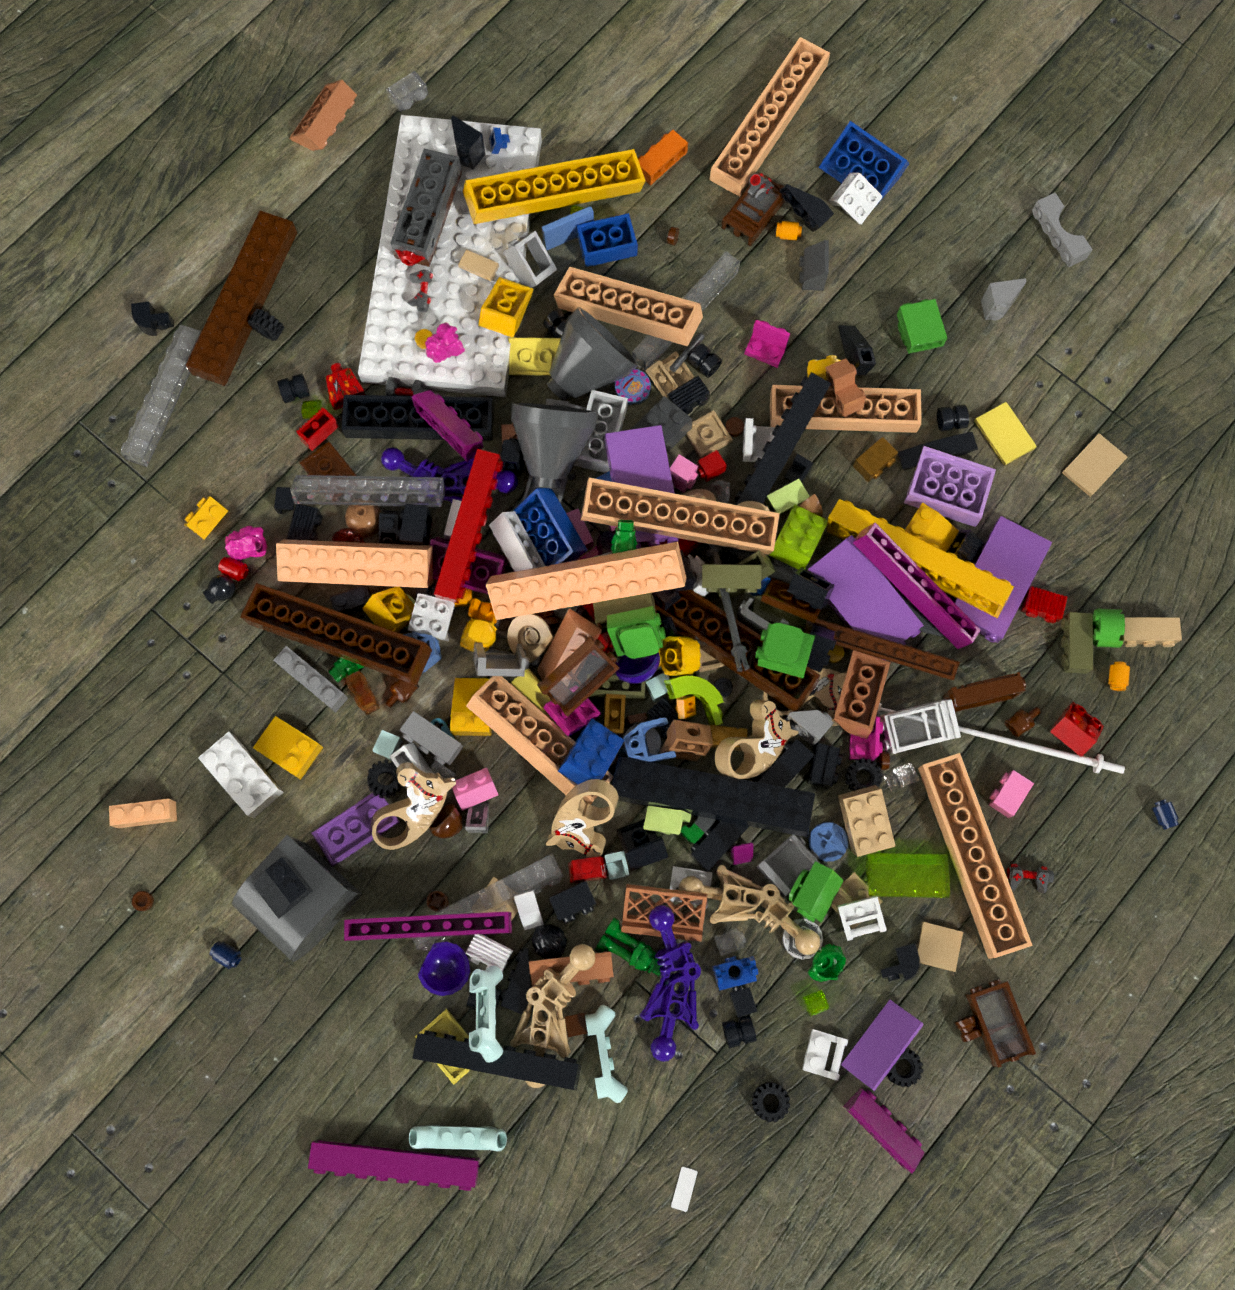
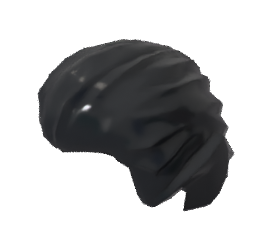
M552 924L535 927L532 944L539 956L544 959H553L564 954L567 938L558 926L556 927Z

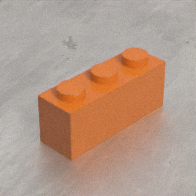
M672 130L668 134H664L656 145H652L644 156L641 155L638 158L645 181L650 186L687 153L688 142L676 131Z

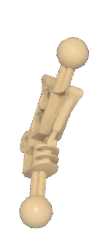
M719 865L716 870V874L720 879L721 889L703 885L701 880L695 876H687L680 881V891L705 893L707 898L719 901L717 911L710 917L712 924L729 921H747L748 919H755L759 924L765 921L764 928L771 927L769 933L774 932L779 926L785 929L795 938L797 950L804 955H812L820 948V937L815 931L801 929L788 917L794 905L792 903L787 904L785 899L780 896L779 889L773 884L761 887L752 883V880L727 870L724 865ZM726 894H731L734 900L729 899ZM746 898L752 899L754 904L748 903ZM760 906L766 908L764 913L758 911L753 914Z
M586 944L576 945L570 952V963L561 973H556L551 968H548L544 971V976L540 977L534 986L527 991L526 998L529 1003L523 1011L515 1035L510 1041L512 1047H517L520 1044L534 1045L536 1056L544 1057L546 1048L555 1051L563 1059L570 1055L571 1051L568 1045L565 1018H563L562 1009L567 1006V1002L571 1001V997L576 995V991L570 983L572 978L579 970H588L595 963V952L592 947ZM533 1005L534 1008L532 1015V1023L529 1027L526 1028L531 1015V1008ZM541 1010L547 1012L548 1018L542 1015ZM539 1030L545 1034V1038L539 1035ZM525 1081L532 1088L545 1086V1084Z

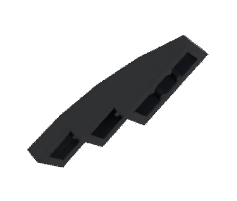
M968 432L914 446L898 452L902 468L905 471L917 466L924 446L956 457L978 450L973 432Z

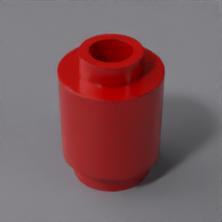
M223 557L218 566V570L223 575H227L237 581L245 579L249 573L247 564L231 557Z

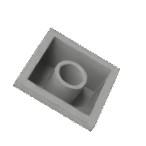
M1026 278L989 284L981 299L985 320L992 319L996 321L1004 317L1026 284Z
M819 710L790 712L785 719L790 722L791 729L798 731V735L813 747L834 723L831 721L832 718L829 714Z

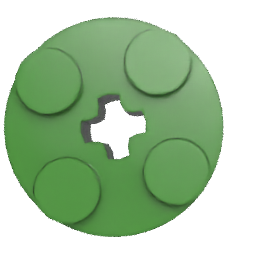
M1097 608L1094 610L1093 645L1095 647L1120 648L1123 641H1119L1120 636L1125 633L1124 614H1120L1123 611L1122 609Z

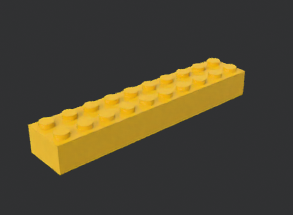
M632 149L465 180L463 194L473 224H479L637 193L641 191L645 178L635 150Z
M838 500L828 517V533L842 540H845L850 535L856 538L861 530L876 523L942 591L998 619L1014 588L1009 581L998 579L991 572L980 570L969 561L964 562L958 559L955 554L951 552L946 553L940 550L937 545L933 543L928 544L921 537L910 535L903 528L893 526L885 519L877 518L871 515L869 511L859 509L847 500Z

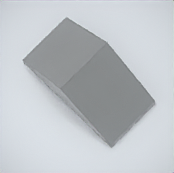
M481 802L468 808L465 826L468 833H488L489 802Z

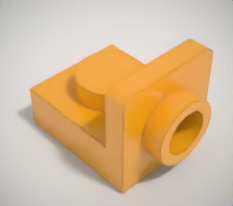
M472 598L468 616L472 619L493 621L496 624L497 620L491 603L481 602L477 598Z
M685 695L676 699L678 719H687L696 715L695 696Z

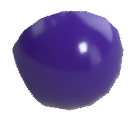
M659 651L655 655L636 659L629 658L626 655L621 656L619 662L616 663L620 669L614 674L620 680L631 684L642 683L650 679L659 667Z
M450 942L435 943L421 965L418 978L423 987L430 993L440 996L452 995L461 990L468 981L470 974L469 960L464 950L457 944Z

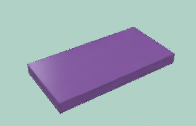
M371 793L312 832L313 837L332 866H335L374 840L371 820L378 809L389 805L384 796L379 798L378 794L375 796ZM397 816L386 817L379 822L376 830L382 835L400 823Z
M889 1000L842 1062L841 1066L875 1091L924 1024Z

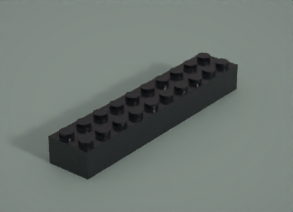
M618 756L612 786L618 793V801L682 810L695 816L808 837L815 793L620 756Z

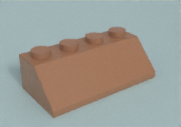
M343 80L326 84L290 136V139L312 151L322 150L327 145L329 136L336 132L337 124L344 120L347 109L354 105V99L357 94Z
M569 609L537 669L542 681L588 639V636L594 641L598 639L602 629ZM588 655L571 670L576 677ZM567 674L560 681L568 688H571L575 680Z
M855 650L852 651L833 720L847 733L867 739L874 726L890 662Z
M611 952L595 953V963L588 970H579L570 982H578V986L588 985L590 980L598 979V983L610 982V978L614 977ZM570 957L530 961L529 968L532 986L540 977L544 976V971L548 968H551L556 973H561L570 963Z

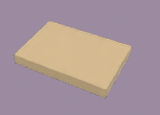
M1098 434L1062 474L1091 497L1126 460L1127 456L1101 434Z

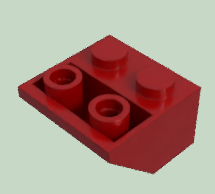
M1072 702L1054 723L1050 732L1082 757L1097 742L1104 726L1099 719L1089 715L1084 707Z

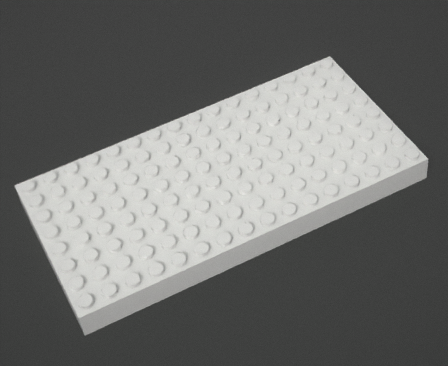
M401 115L358 370L362 383L386 385L388 378L393 377L400 387L412 388L414 381L419 380L422 382V387L427 390L506 398L511 344L508 342V338L511 337L478 325L481 307L499 277L521 284L503 251L509 247L507 245L514 239L519 240L518 236L526 231L529 233L532 213L473 224L463 194L465 180L538 167L542 143L540 128L463 121L483 134L486 155L474 170L460 164L462 175L430 267L420 264L408 266L403 264L400 259L394 257L391 240L423 150L425 148L457 157L458 155L451 120ZM493 127L500 128L501 135L507 134L510 142L507 143V148H501L499 154H491L489 137ZM524 244L520 247V250L524 257H526L527 245ZM466 249L499 263V268L492 281L459 268L458 264ZM420 270H429L433 273L432 281L428 283L427 295L430 296L431 302L427 312H420L417 310V306L412 307L407 303L420 292L421 284L413 283L410 280V274ZM447 322L450 326L457 328L455 333L458 334V339L462 342L465 352L458 356H451L440 363H435L433 359L427 357L426 349L417 346L415 334L421 329H427L434 335L437 327Z

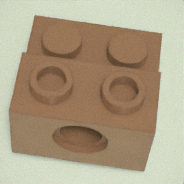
M673 720L667 730V739L660 752L674 751L676 753L674 758L698 761L701 755H707L713 745L710 725Z

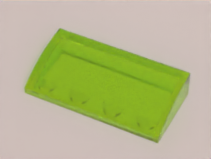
M867 854L865 862L869 897H950L947 854Z

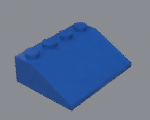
M850 121L819 168L841 184L850 173H860L882 195L883 199L909 166V162Z
M536 488L513 510L516 512L545 566L576 561L587 551L586 546L552 489Z

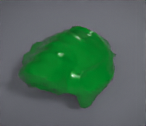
M827 944L816 952L812 966L808 971L809 976L813 980L818 982L838 980V975L843 972L846 964V958L841 947L835 944Z

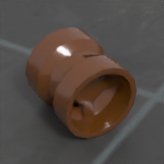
M554 610L535 613V615L540 616L546 621L550 629L559 625L557 618L553 615Z
M434 891L427 897V906L432 911L443 912L449 905L448 897L440 891Z
M974 1015L954 1022L956 1028L961 1032L962 1042H968L982 1036L980 1029L975 1027L976 1020Z

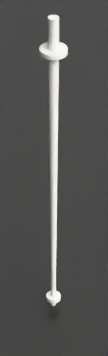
M879 703L878 715L880 711L886 713L894 712V710L882 708V704ZM911 714L902 716L905 718L924 722L923 719L919 716ZM926 718L928 724L938 726L936 720ZM958 726L959 731L1093 766L1094 773H1099L1101 769H1106L1123 774L1125 766L1104 761L1102 754H1097L1095 759L1086 756L1080 757L1077 754Z

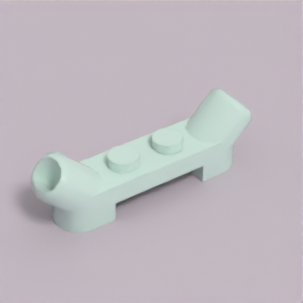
M489 966L485 971L481 969L474 970L470 977L469 992L476 994V1030L469 1033L470 1050L479 1052L484 1060L489 1063L497 1060L503 1054V1049L495 1038V986L503 979V973L497 966Z
M602 1004L595 1013L585 1015L588 1036H597L603 1076L595 1077L598 1099L609 1097L615 1103H620L628 1090L626 1086L611 1076V1070H614L613 1057L609 1058L607 1049H611L609 1036L605 1037V1030L616 1015L612 1009Z
M414 1126L409 1134V1143L414 1149L502 1151L507 1143V1134L503 1129H497L492 1126Z

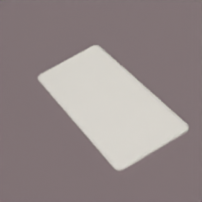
M686 1167L681 1168L671 1205L672 1208L687 1212L697 1171Z

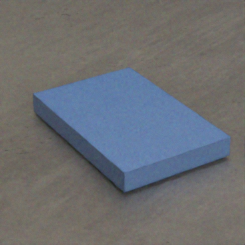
M589 206L542 226L543 245L546 250L577 238V225L594 221L592 207Z

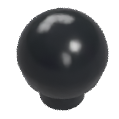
M216 575L209 581L208 588L203 591V594L211 604L217 600L225 601L231 598L235 592L234 581L227 575Z

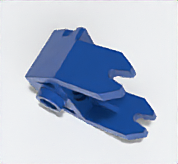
M734 956L724 959L725 963L712 966L719 991L757 981L758 968L756 967L754 956L739 960ZM731 966H736L739 969V975L735 978L729 975L728 970Z

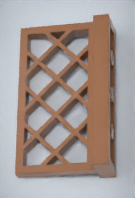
M626 884L621 932L662 937L660 931L655 930L651 926L647 914L656 906L666 902L672 912H675L680 917L674 921L671 927L675 939L702 942L707 894ZM630 892H638L642 897L634 901L629 894ZM656 894L662 899L654 903L649 897ZM679 897L682 902L674 905L670 899ZM698 899L702 900V904L694 908L690 901ZM644 900L651 905L646 910H643L638 905ZM687 905L691 911L683 915L678 909ZM635 907L639 914L629 915L627 911ZM695 914L700 921L699 923L690 922L688 918Z

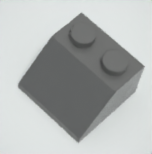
M824 240L805 248L803 256L800 255L799 267H802V272L799 273V283H802V290H824L829 273V240Z

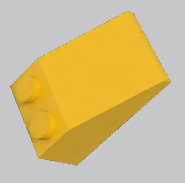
M499 277L481 307L478 326L514 337L534 289Z
M922 503L906 527L905 532L910 535H917L928 544L933 543L940 550L947 552L959 530L939 512Z
M455 678L450 720V732L452 735L491 736L492 729L466 706L472 696L490 678Z
M275 716L253 749L301 780L323 747Z

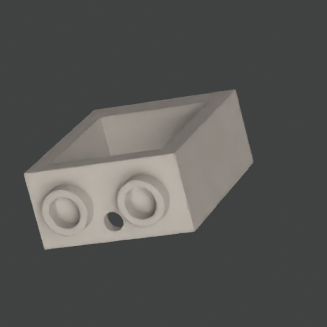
M526 231L518 236L519 240L514 239L507 244L509 247L503 253L520 283L532 288L555 272L557 268L537 232L528 233ZM524 244L527 245L540 268L535 274L520 250V247Z

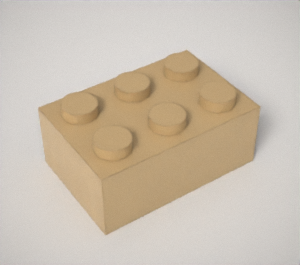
M874 785L838 795L851 852L859 857L895 847L881 788Z

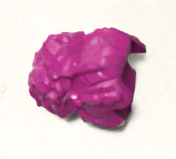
M447 322L442 323L437 327L436 333L427 338L425 342L426 355L428 358L433 359L435 363H440L451 356H458L465 352L462 342L458 339V334L455 333L457 331L455 326H450Z
M246 526L240 529V532L233 531L226 536L225 549L227 554L238 561L250 558V556L256 558L264 556L267 552V541L263 536L264 530L262 527Z

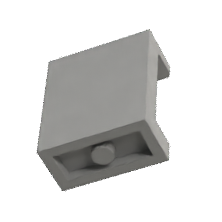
M749 598L747 602L744 600L738 608L737 620L759 635H762L763 629L767 630L769 622L750 610L753 602L752 598ZM782 619L780 622L789 625V622L785 619Z
M474 642L473 661L477 676H525V670H528L529 659L526 658V650H523L521 644H517L515 654L485 653L483 643Z
M792 834L756 867L771 884L779 889L783 897L792 890L798 876L804 869L810 871L815 861L820 863L818 855L813 850L809 851L804 846L806 844L805 841L798 835Z

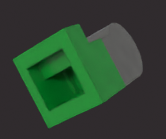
M698 816L696 822L690 828L684 825L680 834L694 845L713 825L715 819Z

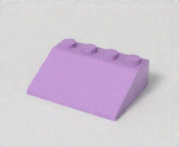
M924 446L904 504L919 508L924 503L939 512L943 517L976 527L982 518L996 469Z

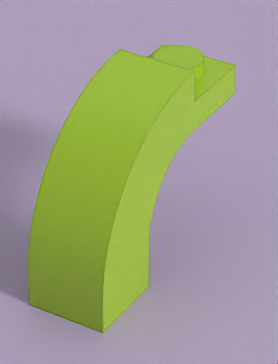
M675 676L664 680L670 699H677L688 694L693 695L701 701L709 725L723 723L721 719L723 714L717 705L724 701L719 691L710 682L697 676Z

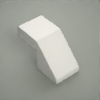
M531 889L514 894L524 930L544 925L534 890Z

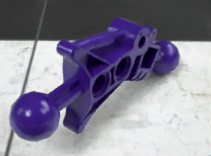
M394 447L387 448L381 456V463L387 470L395 471L400 469L412 476L409 488L412 491L417 490L419 494L426 497L432 503H438L441 500L451 501L452 503L453 499L462 501L461 497L443 495L464 494L465 482L469 478L474 458H472L468 462L462 461L443 469L438 465L434 467L433 462L429 463V460L425 459L416 467L404 460L403 452ZM503 470L497 474L496 479H498L496 488L500 492L510 493L516 489L518 478L514 472ZM438 475H440L441 478H440L439 481L436 483L437 478H438ZM448 481H455L452 487L446 486Z
M665 905L656 906L649 915V922L655 930L660 931L665 948L655 954V958L659 959L657 964L662 965L659 969L662 977L659 984H656L646 1007L640 1013V1018L645 1021L655 1017H664L660 1036L653 1039L651 1043L653 1057L661 1062L669 1061L676 1053V1044L672 1039L676 1019L683 1020L693 1030L699 1027L697 1022L695 980L701 974V968L695 963L693 954L689 950L691 949V944L688 942L676 943L671 928L675 921L674 913ZM677 971L676 973L670 975V972ZM679 982V988L674 991V985ZM675 1003L674 1009L670 1012V1005Z

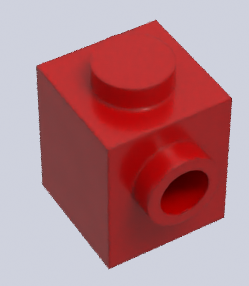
M716 450L698 460L697 473L700 478H704L708 482L724 473L727 464Z

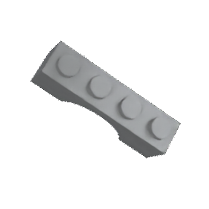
M1053 193L1038 200L1032 212L1035 219L1040 222L1044 233L1049 236L1053 247L1060 253L1062 261L1068 267H1071L1087 259L1093 249L1083 235L1069 234L1061 227L1059 215L1065 206L1057 194Z
M287 646L273 660L335 713L348 699L343 692Z

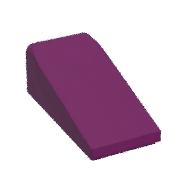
M752 842L733 846L730 853L734 865L752 861L754 847Z

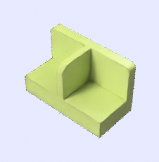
M797 479L767 495L765 503L768 508L773 507L774 511L780 515L788 510L791 512L794 504L799 505L810 496L800 479Z
M648 806L643 828L645 830L662 832L666 835H679L682 822H690L691 814L682 810Z

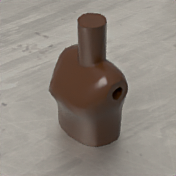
M399 679L391 685L390 691L393 695L386 701V705L391 708L398 700L406 703L419 688V685Z
M1037 707L1028 713L1020 709L1004 723L1008 730L1018 738L1035 726L1032 719L1038 716L1041 711Z

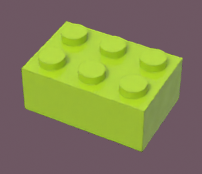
M794 504L775 542L774 551L769 556L798 570L801 567L805 569L826 528L828 520Z

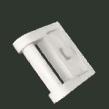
M673 866L670 889L676 890V888H679L680 881L687 876H695L701 880L703 885L711 886L712 872ZM673 897L670 899L672 903H674V901L682 902V900L679 897ZM707 898L706 908L708 907L709 898ZM702 900L690 901V903L701 905Z
M877 896L837 906L847 941L876 931H880V933L886 931ZM877 919V923L851 930L849 926Z
M812 1029L802 1070L839 1081L840 1075L838 1072L844 1047L847 1046L848 1040ZM832 1041L837 1043L831 1070L826 1071L824 1069Z

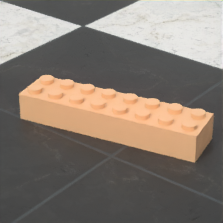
M573 267L568 268L554 293L559 309L574 312L577 307H581L597 320L684 346L689 345L703 318L700 303Z
M772 385L770 392V427L782 424L784 419L781 416L786 408L790 410L793 404L790 401L795 392H800L802 386ZM829 387L805 428L917 433L921 426V389L859 388L864 391L866 396L864 408L844 417L834 403L833 397L836 395L834 394L833 387Z
M283 539L276 543L278 581L428 588L433 583V546Z
M492 676L472 696L466 706L560 791L567 795L577 784L559 773L558 770L575 741L567 736L562 729L502 676ZM607 770L602 780L610 783L614 776ZM587 795L583 797V800L591 805L598 796Z

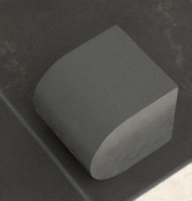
M286 835L241 885L233 898L232 906L292 962H295L311 951L363 894L306 842ZM281 857L289 859L313 892L281 918H278L253 885L268 867Z

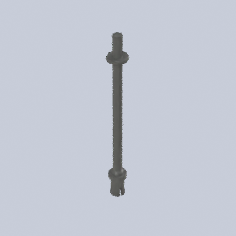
M709 544L710 548L706 551V555L712 557L713 564H721L719 555L723 553V548ZM720 588L734 646L731 649V654L735 658L737 671H743L742 663L746 671L749 669L746 657L747 649L741 645L729 593L726 592V588Z

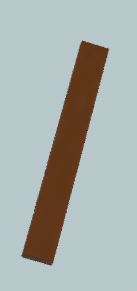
M818 618L815 623L808 620L806 622L803 633L810 634L812 625L815 624L835 631L833 638L837 640L835 645L953 681L960 663L957 660Z

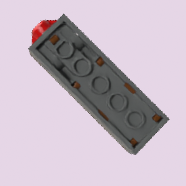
M424 148L391 240L394 257L400 259L403 264L408 266L420 264L430 267L462 175L459 157Z

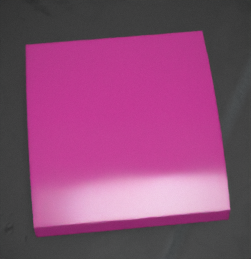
M575 685L569 689L574 692L578 686ZM588 698L568 717L564 714L558 704H553L552 701L544 706L545 711L567 736L579 731L592 718L595 719L601 714Z

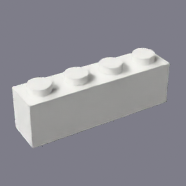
M515 511L502 512L489 524L493 535L500 544L514 572L545 566Z

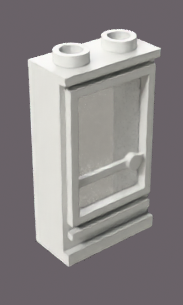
M943 699L879 715L880 722H883L885 737L883 745L885 750H888L891 754L961 737L952 699Z

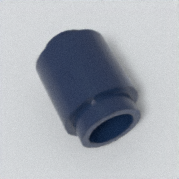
M1164 799L1154 803L1156 807H1153L1152 810L1159 826L1162 825L1163 830L1179 825L1177 821L1179 818L1171 801L1167 802Z
M217 941L209 953L214 961L227 969L237 967L241 961V952L226 942Z

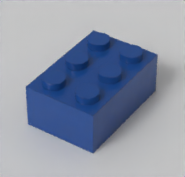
M629 213L577 225V238L585 267L637 256L638 244Z
M592 718L581 731L558 772L577 785L591 779L602 780L625 740Z

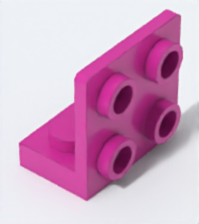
M756 320L752 337L744 354L778 368L785 353L790 333L783 328L771 326L766 321Z
M876 716L872 732L867 739L850 734L849 760L856 761L865 758V760L871 759L872 762L879 756V753H882L883 743L880 741V734L883 733V722H880L879 716Z

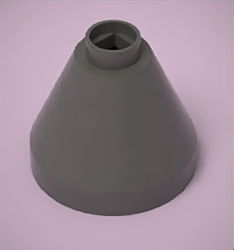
M577 307L567 319L549 371L552 378L546 384L556 396L566 401L570 396L577 398L592 390L627 377L638 366V363L608 329L586 310Z
M512 403L511 420L529 475L535 476L534 486L560 489L561 479H567L596 428L597 412L546 404Z

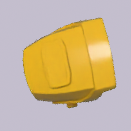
M483 619L469 620L463 630L460 646L474 652V642L483 643L484 651H488L496 640L497 629L494 626L495 623Z

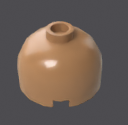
M356 500L346 510V525L354 535L362 538L372 537L379 532V513L382 511L371 500Z

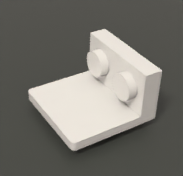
M850 173L828 202L833 206H841L858 224H862L882 199V195L860 173Z
M746 418L743 440L744 462H756L758 457L762 459L765 453L762 450L767 441L771 442L774 438L772 432L775 427L753 425V419Z
M418 593L408 630L432 635L437 639L449 642L450 634L447 632L455 603Z

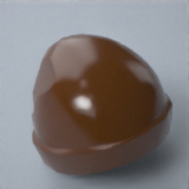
M453 804L443 806L429 827L431 834L442 839L455 836L463 827L462 816Z

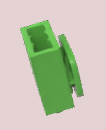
M924 299L918 303H905L900 306L897 313L898 329L908 354L944 346L947 335L936 299Z
M653 606L607 615V630L617 657L626 655L629 658L636 659L658 653L659 648L663 647V639H666L664 627L660 628V615L655 613Z
M769 623L767 630L763 629L760 640L764 641L762 647L758 646L756 652L757 666L804 678L815 636L803 633L800 628L783 623Z
M815 861L810 871L804 869L798 876L789 894V901L798 908L797 913L801 914L803 918L812 923L815 920L822 923L844 880L833 869Z

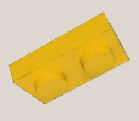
M211 496L207 498L202 497L196 505L198 506L197 510L194 513L191 511L184 519L186 521L184 526L191 529L203 540L228 512Z

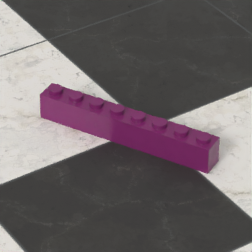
M876 523L861 530L853 544L957 649L972 644L981 631L979 627Z
M511 912L344 920V941L512 933Z
M315 1140L311 1143L308 1169H314L313 1173L326 1174V1171H332L335 1176H347V1173L355 1174V1178L360 1179L376 1176L375 1180L388 1181V1178H394L397 1183L405 1184L411 1180L417 1181V1185L421 1186L438 1183L440 1188H450L451 1185L459 1186V1190L470 1191L471 1187L475 1188L477 1185L480 1158Z

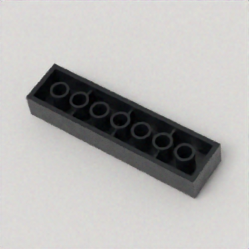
M344 395L342 432L345 438L444 440L416 412L412 396ZM442 397L447 407H453L457 412V416L460 419L464 418L469 423L470 429L473 432L477 431L482 436V441H493L494 403L492 397Z

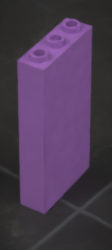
M661 425L605 434L604 443L612 482L674 493ZM637 530L635 532L637 549L641 548V545L652 547L660 545V542L667 541L668 544L678 542V539H681Z
M1002 516L996 521L974 565L980 570L991 572L998 579L1009 581L1014 586L1006 605L997 619L958 598L954 601L981 630L979 633L985 636L986 640L993 643H998L1003 639L1052 544L1051 541Z
M852 535L807 569L835 585L828 604L848 628L904 645L906 644V639L909 637L914 638L921 632L919 629L924 625L882 572L853 544L855 538Z

